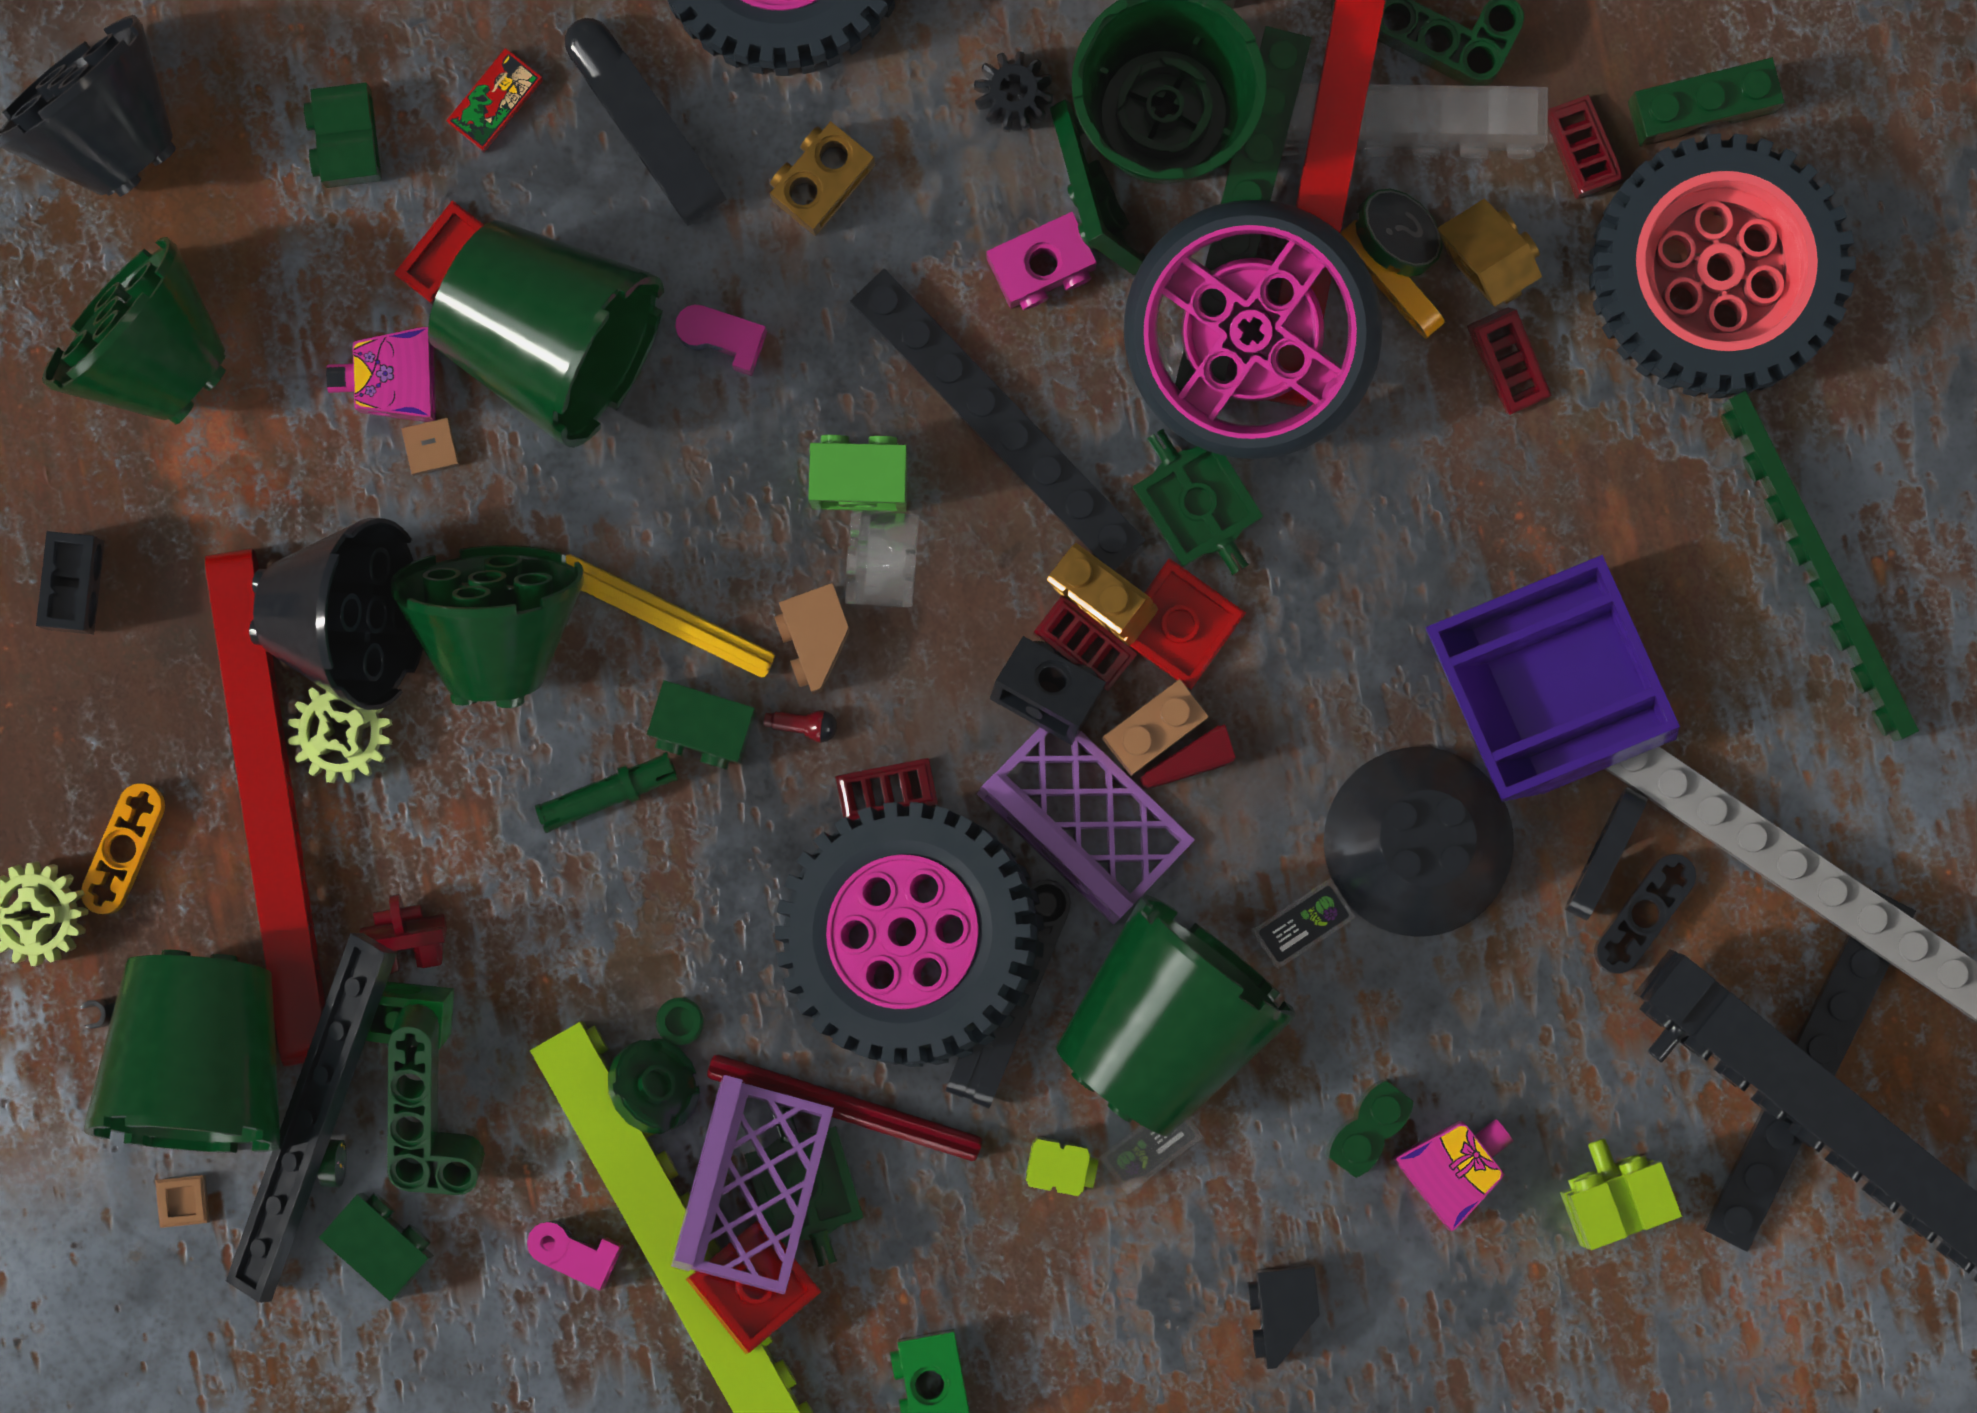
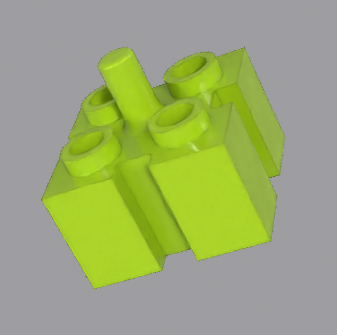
M1605 1138L1588 1144L1598 1173H1595L1594 1170L1568 1180L1570 1188L1560 1191L1579 1245L1591 1251L1624 1239L1639 1231L1648 1230L1682 1217L1662 1162L1647 1159L1646 1155L1640 1156V1154L1614 1162Z

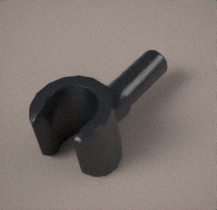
M98 999L83 1003L80 1009L97 1006L101 1011L100 1020L97 1023L87 1024L85 1027L93 1029L109 1025L116 1001L109 1003L106 1000Z

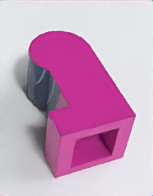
M695 304L687 306L680 311L675 324L677 335L684 346L698 351L710 348L733 356L735 358L732 366L735 371L749 376L753 375L767 334L765 326Z
M557 1221L544 1222L535 1226L529 1233L527 1240L528 1251L535 1260L599 1291L605 1288L624 1247L623 1244L608 1237L603 1238L599 1247H596L572 1236L569 1228Z

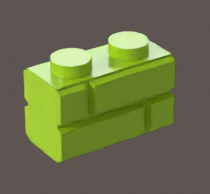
M1037 1136L1032 1142L1025 1178L1029 1187L1048 1191L1052 1187H1056L1058 1193L1079 1196L1083 1192L1084 1187H1094L1099 1160L1098 1158L1090 1157L1091 1154L1085 1145L1065 1142L1060 1146L1058 1140Z

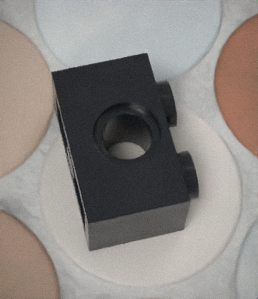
M1023 636L997 677L990 700L1068 744L1073 745L1097 705L1106 682L1101 680L1091 668L1083 664H1073L1060 657L1050 645L1042 641H1032ZM1040 683H1054L1060 691L1048 692L1041 687Z

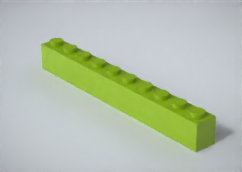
M578 1022L531 1049V1054L733 1413H814L807 1401L799 1405L790 1389L797 1383L786 1362L783 1359L775 1362L768 1350L767 1345L773 1343L771 1335L750 1353L745 1354L686 1281V1278L695 1270L685 1271L671 1267L690 1193L687 1192L681 1195L673 1181V1178L679 1175L678 1170L666 1150L659 1154L649 1138L655 1133H644L629 1125L615 1110L608 1090L610 1067L602 1055L609 1048L598 1028L594 1025L588 1029L584 1022ZM716 1238L708 1243L704 1261H708L722 1249Z

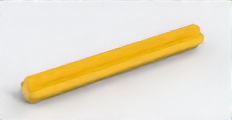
M572 554L566 555L567 564L574 567V563L579 562L583 567L584 583L581 588L582 591L760 678H764L769 673L775 659L773 652Z

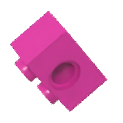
M1073 212L986 251L987 261L1010 309L1021 305L1023 311L1047 301L1049 298L1046 292L1061 285L1068 291L1090 281L1092 278L1089 272L1096 270L1097 263L1090 248L1080 236L1078 222ZM1038 254H1048L1055 259L1057 267L1050 275L1040 276L1031 270L1030 261Z

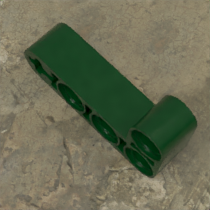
M1331 0V2H1330L1332 13H1333V8H1334L1335 0ZM1385 0L1378 41L1467 87L1475 89L1484 88L1493 82L1522 28L1524 13L1520 4L1515 0H1490L1483 8L1473 30H1470L1413 0ZM1389 11H1398L1405 16L1408 26L1399 31L1390 30L1383 22V15ZM1494 12L1505 13L1510 17L1513 27L1506 32L1496 31L1491 27L1488 16ZM1431 32L1442 33L1449 41V49L1444 52L1432 51L1425 43V36ZM1475 53L1485 55L1491 62V70L1482 74L1472 71L1468 66L1467 57Z
M420 1004L408 1005L398 1013L388 1043V1177L394 1186L408 1192L463 1195L472 1191L477 1184L485 1156L484 1148L479 1140L473 1136L438 1132V1017L427 1006ZM413 1034H415L416 1041L419 1042L417 1047H411ZM405 1074L417 1075L422 1080L410 1079ZM405 1116L416 1117L421 1122H412L405 1118ZM405 1158H412L420 1163H410L407 1160H405ZM452 1162H461L468 1167H459Z

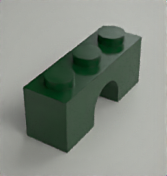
M1771 57L1635 91L1628 101V106L1639 147L1685 136L1689 131L1705 125L1722 121H1729L1730 124L1774 114L1785 102L1774 60Z

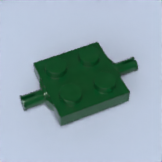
M1161 429L1156 435L1165 448L1163 449L1155 434L1151 435L1146 440L1149 441L1162 463H1160L1152 475L1134 485L1132 489L1180 565L1185 567L1203 555L1219 552L1231 571V575L1240 571L1231 555H1233L1241 570L1246 568L1249 563H1247L1234 541L1244 529L1262 519L1263 515L1227 457L1204 450L1198 446L1193 449L1177 452L1165 430Z
M782 1107L783 1114L791 1110L790 1108ZM793 1116L786 1120L799 1144L816 1135V1132L798 1133ZM780 1124L776 1125L779 1139L768 1147L763 1148L770 1161L793 1148ZM836 1126L828 1128L799 1239L811 1240L818 1267L826 1265L821 1246L824 1247L828 1263L837 1262L829 1234L840 1225L864 1218ZM813 1144L803 1149L808 1159H810ZM756 1151L744 1154L749 1172L764 1165ZM796 1153L774 1166L787 1190L804 1181L806 1169ZM767 1170L752 1178L759 1205L781 1194ZM801 1190L791 1195L796 1206L798 1205ZM784 1199L762 1211L765 1220L776 1236L792 1227L794 1215ZM789 1236L780 1241L782 1243L788 1242Z

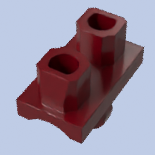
M400 894L389 896V910L373 912L375 926L360 928V933H364L396 953L398 950L414 948L418 968H429L442 964L443 943H445L447 931L445 914L423 917L421 905L404 907ZM396 955L390 974L399 971L398 955Z

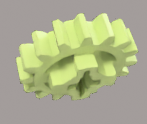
M314 688L309 689L312 702L307 705L297 701L295 706L303 714L300 719H289L288 725L298 729V735L288 739V743L293 746H301L302 751L298 753L295 760L298 763L310 760L312 764L308 773L314 777L325 769L326 782L335 783L338 773L343 774L347 783H354V771L358 769L364 775L370 776L372 771L368 763L372 759L382 763L385 761V757L378 751L380 745H392V739L382 735V729L393 725L392 720L379 718L378 714L384 708L379 710L354 709L349 713L339 712L332 702L342 700L328 691L322 695ZM316 714L320 720L317 735L310 739V725ZM331 718L344 725L350 724L351 727L345 733L351 748L337 739L331 740L330 736L335 733L334 723ZM371 724L370 742L366 750H364L361 745L363 730ZM331 751L342 752L349 762L343 764L329 763L322 759L321 756L327 755Z
M39 861L27 863L25 870L21 865L8 868L10 878L4 875L0 876V953L12 949V962H23L28 956L31 966L43 964L44 958L50 963L62 959L60 949L69 952L77 947L71 935H82L86 931L82 925L77 923L78 917L88 914V909L77 907L76 901L85 895L83 890L72 892L69 886L74 877L69 874L57 878L58 866L55 864L46 866L43 871H41ZM22 885V888L18 889V898L12 905H8L12 894ZM50 890L55 893L59 901L50 893ZM32 907L35 911L49 913L50 915L38 920L37 917L30 916V914H20V912L29 910ZM57 923H62L57 935L48 942V939L52 938L51 930ZM12 928L20 934V938L14 933Z

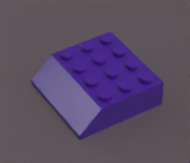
M1603 555L1426 627V632L1501 802L1547 793L1677 739L1680 728L1679 723Z

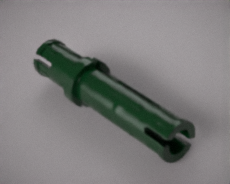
M668 752L631 768H628L627 765L617 768L618 773L542 804L535 805L537 816L541 825H543L545 833H549L563 825L626 800L633 803L640 800L641 794L678 781L677 772L673 762L670 761Z

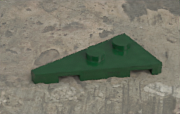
M1064 99L1050 107V111L1071 183L1067 186L1068 194L1074 205L1078 208L1081 223L1078 224L1080 236L1089 248H1096L1129 273L1135 275L1146 257L1144 253L1139 254L1127 245L1121 231L1130 224L1117 202L1115 193L1099 160H1095L1090 164L1087 163L1080 136L1085 132L1070 102Z

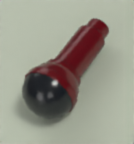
M825 710L808 713V715L775 711L774 713H765L764 717L765 727H771L773 730L802 733L817 743L829 741L834 737L837 730L835 717Z

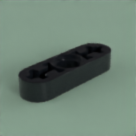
M1625 787L1574 886L1565 906L1566 911L1586 921L1589 919L1643 813L1648 797L1628 787Z
M1671 854L1661 857L1654 863L1597 940L1594 947V957L1600 968L1609 973L1619 974L1628 972L1637 964L1695 884L1696 870L1689 859L1682 855ZM1679 864L1683 868L1680 876L1685 882L1682 886L1673 884L1663 896L1672 898V902L1667 907L1659 896L1647 892L1646 888L1651 883L1655 890L1659 889L1666 880V875L1661 872L1663 867L1673 868ZM1641 900L1652 902L1658 910V919L1649 928L1639 927L1632 919V909ZM1623 921L1631 932L1643 936L1644 940L1639 945L1635 939H1631L1624 948L1625 954L1629 956L1627 961L1624 963L1618 960L1610 964L1607 961L1610 953L1605 946L1608 942L1617 944L1625 936L1626 932L1618 930V926Z

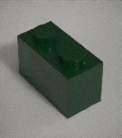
M663 680L646 735L657 739L654 748L682 756L684 748L702 753L700 762L727 770L729 762L741 764L757 710L754 707Z
M373 1192L368 1197L364 1193H359L319 1236V1239L384 1297L392 1301L401 1294L434 1256L426 1249L431 1242L414 1226L409 1224L404 1229L390 1216L395 1210L378 1194Z

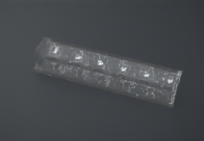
M1300 83L1282 156L1299 154V148H1307L1319 84ZM1369 84L1357 149H1365V155L1372 157L1392 156L1395 149L1413 150V156L1422 158L1441 156V150H1460V157L1463 158L1488 157V151H1507V157L1513 159L1534 158L1536 152H1542L1548 143V87Z

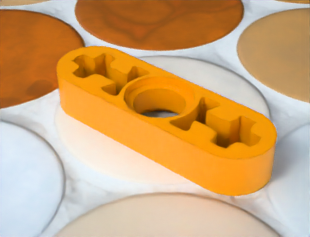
M1354 220L1340 234L1352 245L1363 260L1373 283L1410 325L1427 339L1445 323L1442 315L1409 277L1397 274L1400 269H1396L1391 265L1386 269L1367 253L1356 233L1355 223L1357 220Z
M139 783L127 787L122 792L81 887L85 894L81 899L90 911L97 914H113L119 911L126 903L165 811L164 797L155 787ZM144 792H147L149 794L148 803L154 805L151 814L142 813L136 826L146 827L143 836L133 829L119 827L122 818L132 823L136 808L130 805L131 799L133 797L141 798ZM121 835L129 836L136 845L134 857L126 863L115 861L110 853L111 843ZM103 862L110 868L127 871L124 880L119 876H114L110 890L116 893L114 901L105 900L102 906L98 905L99 896L93 893V888L95 885H104L110 872L100 871Z

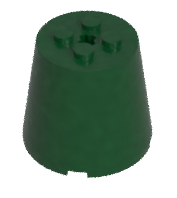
M1118 0L1113 3L1088 28L1079 45L1073 65V103L1079 122L1089 140L1120 170L1131 177L1148 183L1172 184L1186 181L1208 173L1226 163L1242 149L1251 137L1261 117L1265 103L1266 69L1261 52L1255 41L1256 38L1251 29L1233 9L1220 0ZM1165 101H1169L1173 104L1171 112L1176 114H1166L1164 118L1157 116V108L1153 107V104L1162 106Z
M493 220L482 226L472 235L449 267L431 309L428 337L430 344L558 442L574 448L590 440L601 429V423L597 421L608 406L617 410L633 386L647 359L658 331L663 310L655 307L656 297L659 299L664 293V286L660 278L647 271L500 220Z
M1144 895L1136 904L1058 1041L1056 1050L1063 1061L1073 1070L1071 1075L1085 1088L1092 1092H1097L1108 1101V1107L1116 1115L1129 1123L1134 1120L1145 1128L1168 1137L1292 1021L1296 1012L1285 1001L1279 1006L1274 1000L1280 992L1223 942L1196 922L1189 930L1174 920L1178 912L1173 907L1157 898Z
M162 950L161 955H143L127 959L85 1119L84 1132L100 1139H110L111 1131L123 1133L125 1144L172 1150L237 1153L238 1144L252 1143V1151L258 1153L279 1149L280 1123L272 973L265 968L239 962V957L226 954H212L209 958L191 956V953L187 951Z

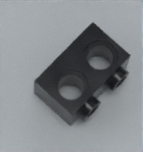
M46 531L36 626L50 631L94 635L104 540L93 535Z

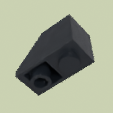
M1312 1264L1255 1270L1256 1281L1247 1282L1250 1311L1259 1310L1261 1329L1252 1330L1255 1359L1264 1358V1364L1267 1369L1277 1368L1320 1315L1315 1267Z

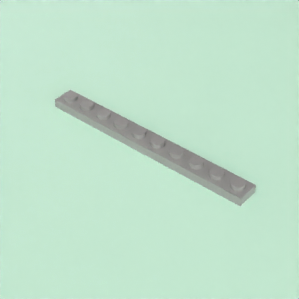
M1656 747L1605 768L1606 771L1640 794L1648 797L1656 805L1977 1022V962L1661 747Z

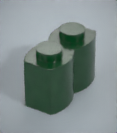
M368 83L310 89L311 102L304 103V117L307 130H315L316 148L309 149L312 176H320L325 188L382 181L372 91Z
M1386 1080L1374 1083L1360 1097L1354 1111V1118L1344 1122L1333 1133L1327 1144L1325 1156L1355 1178L1362 1176L1378 1161L1384 1148L1385 1139L1396 1134L1405 1125L1412 1112L1414 1101Z

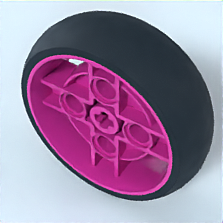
M1267 200L1232 201L1212 206L1184 219L1168 231L1147 254L1137 271L1127 298L1124 315L1125 351L1130 371L1142 397L1157 417L1177 435L1204 450L1223 456L1243 459L1273 458L1296 452L1320 441L1341 425L1358 406L1367 392L1379 361L1382 344L1381 308L1375 285L1363 260L1352 245L1328 223L1311 213L1284 203ZM1265 234L1289 241L1275 261L1261 258H1245L1228 262L1211 271L1191 257L1203 247L1235 235ZM1325 267L1341 291L1348 316V343L1342 365L1321 351L1324 340V319L1318 299L1310 288ZM1277 277L1285 278L1292 284L1294 295L1289 303L1278 304L1271 300L1268 294V285L1272 279ZM1207 289H1218L1225 295L1227 303L1223 313L1211 315L1203 309L1201 297ZM1163 295L1184 309L1181 322L1182 343L1186 357L1195 373L1182 391L1178 389L1171 379L1161 357L1158 343V315ZM1255 317L1263 323L1260 326V331L1265 336L1262 341L1255 337L1250 343L1242 337L1245 329L1240 324L1244 318L1250 323ZM1295 345L1303 351L1305 360L1301 369L1289 371L1280 365L1278 356L1282 347ZM1228 356L1236 362L1237 375L1234 380L1224 382L1214 376L1212 363L1216 357ZM1295 389L1314 403L1303 412L1291 418L1267 425H1241L1216 418L1230 398L1242 401H1264L1279 397Z

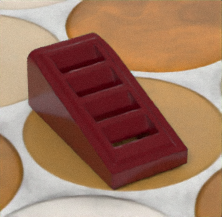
M1589 95L1544 110L1543 113L1575 199L1610 188L1623 181L1624 178ZM1583 111L1586 120L1562 128L1559 119ZM1587 129L1590 130L1592 137L1569 144L1567 136ZM1596 146L1598 154L1576 161L1574 153ZM1602 163L1605 171L1583 177L1581 170Z
M1507 307L1467 325L1475 348L1508 415L1552 396L1517 309ZM1507 326L1508 334L1489 341L1487 334ZM1515 343L1518 351L1497 360L1494 352ZM1523 361L1525 369L1504 377L1502 370ZM1530 378L1532 379L1534 386L1512 396L1509 390L1510 387Z
M1064 595L1058 599L1033 632L1037 638L1050 645L1067 661L1073 664H1083L1095 671L1098 677L1106 682L1104 689L1107 692L1137 655ZM1068 613L1074 620L1058 639L1051 633ZM1083 625L1089 629V632L1075 650L1072 651L1066 645ZM1098 636L1104 641V644L1090 662L1087 663L1081 657ZM1113 648L1120 654L1104 675H1102L1096 668Z
M1226 725L1217 726L1148 770L1140 779L1143 789L1146 788L1148 790L1232 764L1236 757Z
M929 758L835 776L843 818L847 817L853 821L860 818L852 787L854 783L861 782L866 808L872 807L878 811L884 810V805L876 806L871 785V780L880 778L884 802H894L889 777L893 775H899L904 801L897 803L903 806H910V802L924 803L928 806L938 805ZM908 772H918L923 798L913 799Z

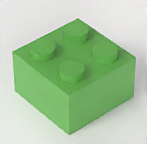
M821 435V443H810L809 503L812 510L906 512L908 472L906 445H898L897 437L870 436L868 444H851L849 436Z

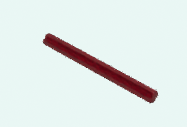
M719 1054L712 1057L707 1071V1076L712 1080L721 1082L723 1076L727 1075L742 1079V1083L829 1106L834 1108L831 1116L833 1118L969 1161H975L978 1158L982 1146V1139L977 1135Z

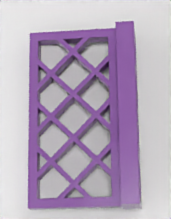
M1039 728L982 785L977 795L1114 925L1195 839L1082 731H1080L1073 745H1071V756H1045V736L1049 732ZM1038 744V756H1026ZM1078 746L1089 756H1078ZM1018 763H1038L1039 789H1020L1007 775ZM1045 763H1072V789H1046ZM1079 763H1097L1105 771L1106 788L1079 789ZM1112 778H1113L1122 788H1113ZM1029 796H1039L1040 807ZM1046 796H1073V822H1055L1047 815ZM1080 796H1106L1107 822H1080ZM1113 796H1132L1139 803L1140 821L1114 822ZM1147 812L1157 821H1147ZM1165 828L1179 843L1169 854H1148L1147 829ZM1063 829H1074V839ZM1081 829H1107L1108 855H1089L1081 847ZM1114 829H1140L1141 855H1115ZM1098 862H1108V872ZM1115 862H1141L1142 882L1131 894L1116 881ZM1148 862H1160L1149 874Z
M724 1075L719 1085L671 1267L685 1271L695 1270L785 1294L834 1108L742 1083V1079ZM747 1097L767 1102L776 1119L753 1131L743 1115ZM777 1105L787 1107L792 1110L782 1115ZM799 1112L819 1116L820 1121L816 1135L799 1144L786 1120ZM741 1124L747 1135L736 1141ZM780 1124L793 1148L770 1161L757 1136ZM751 1141L764 1165L740 1177L731 1161L734 1149ZM813 1144L810 1159H808L803 1149ZM796 1153L806 1169L804 1181L787 1190L774 1166ZM729 1170L731 1176L734 1179V1182L724 1187L727 1172ZM767 1170L781 1194L758 1207L745 1182ZM738 1187L752 1211L728 1223L719 1208L720 1198L722 1195ZM801 1190L798 1205L796 1206L791 1195ZM784 1199L794 1215V1220L791 1228L775 1236L761 1212ZM755 1216L769 1240L745 1253L732 1229ZM715 1217H717L722 1228L711 1234ZM726 1233L739 1257L725 1266L704 1261L708 1243ZM789 1236L786 1251L784 1252L779 1241ZM773 1246L782 1262L778 1281L759 1276L749 1258ZM743 1262L748 1272L736 1270L733 1267Z

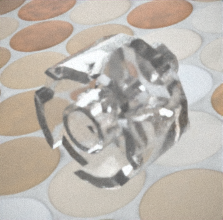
M852 510L850 537L858 539H851V546H848L846 574L856 576L847 577L846 603L912 608L916 576L919 515Z

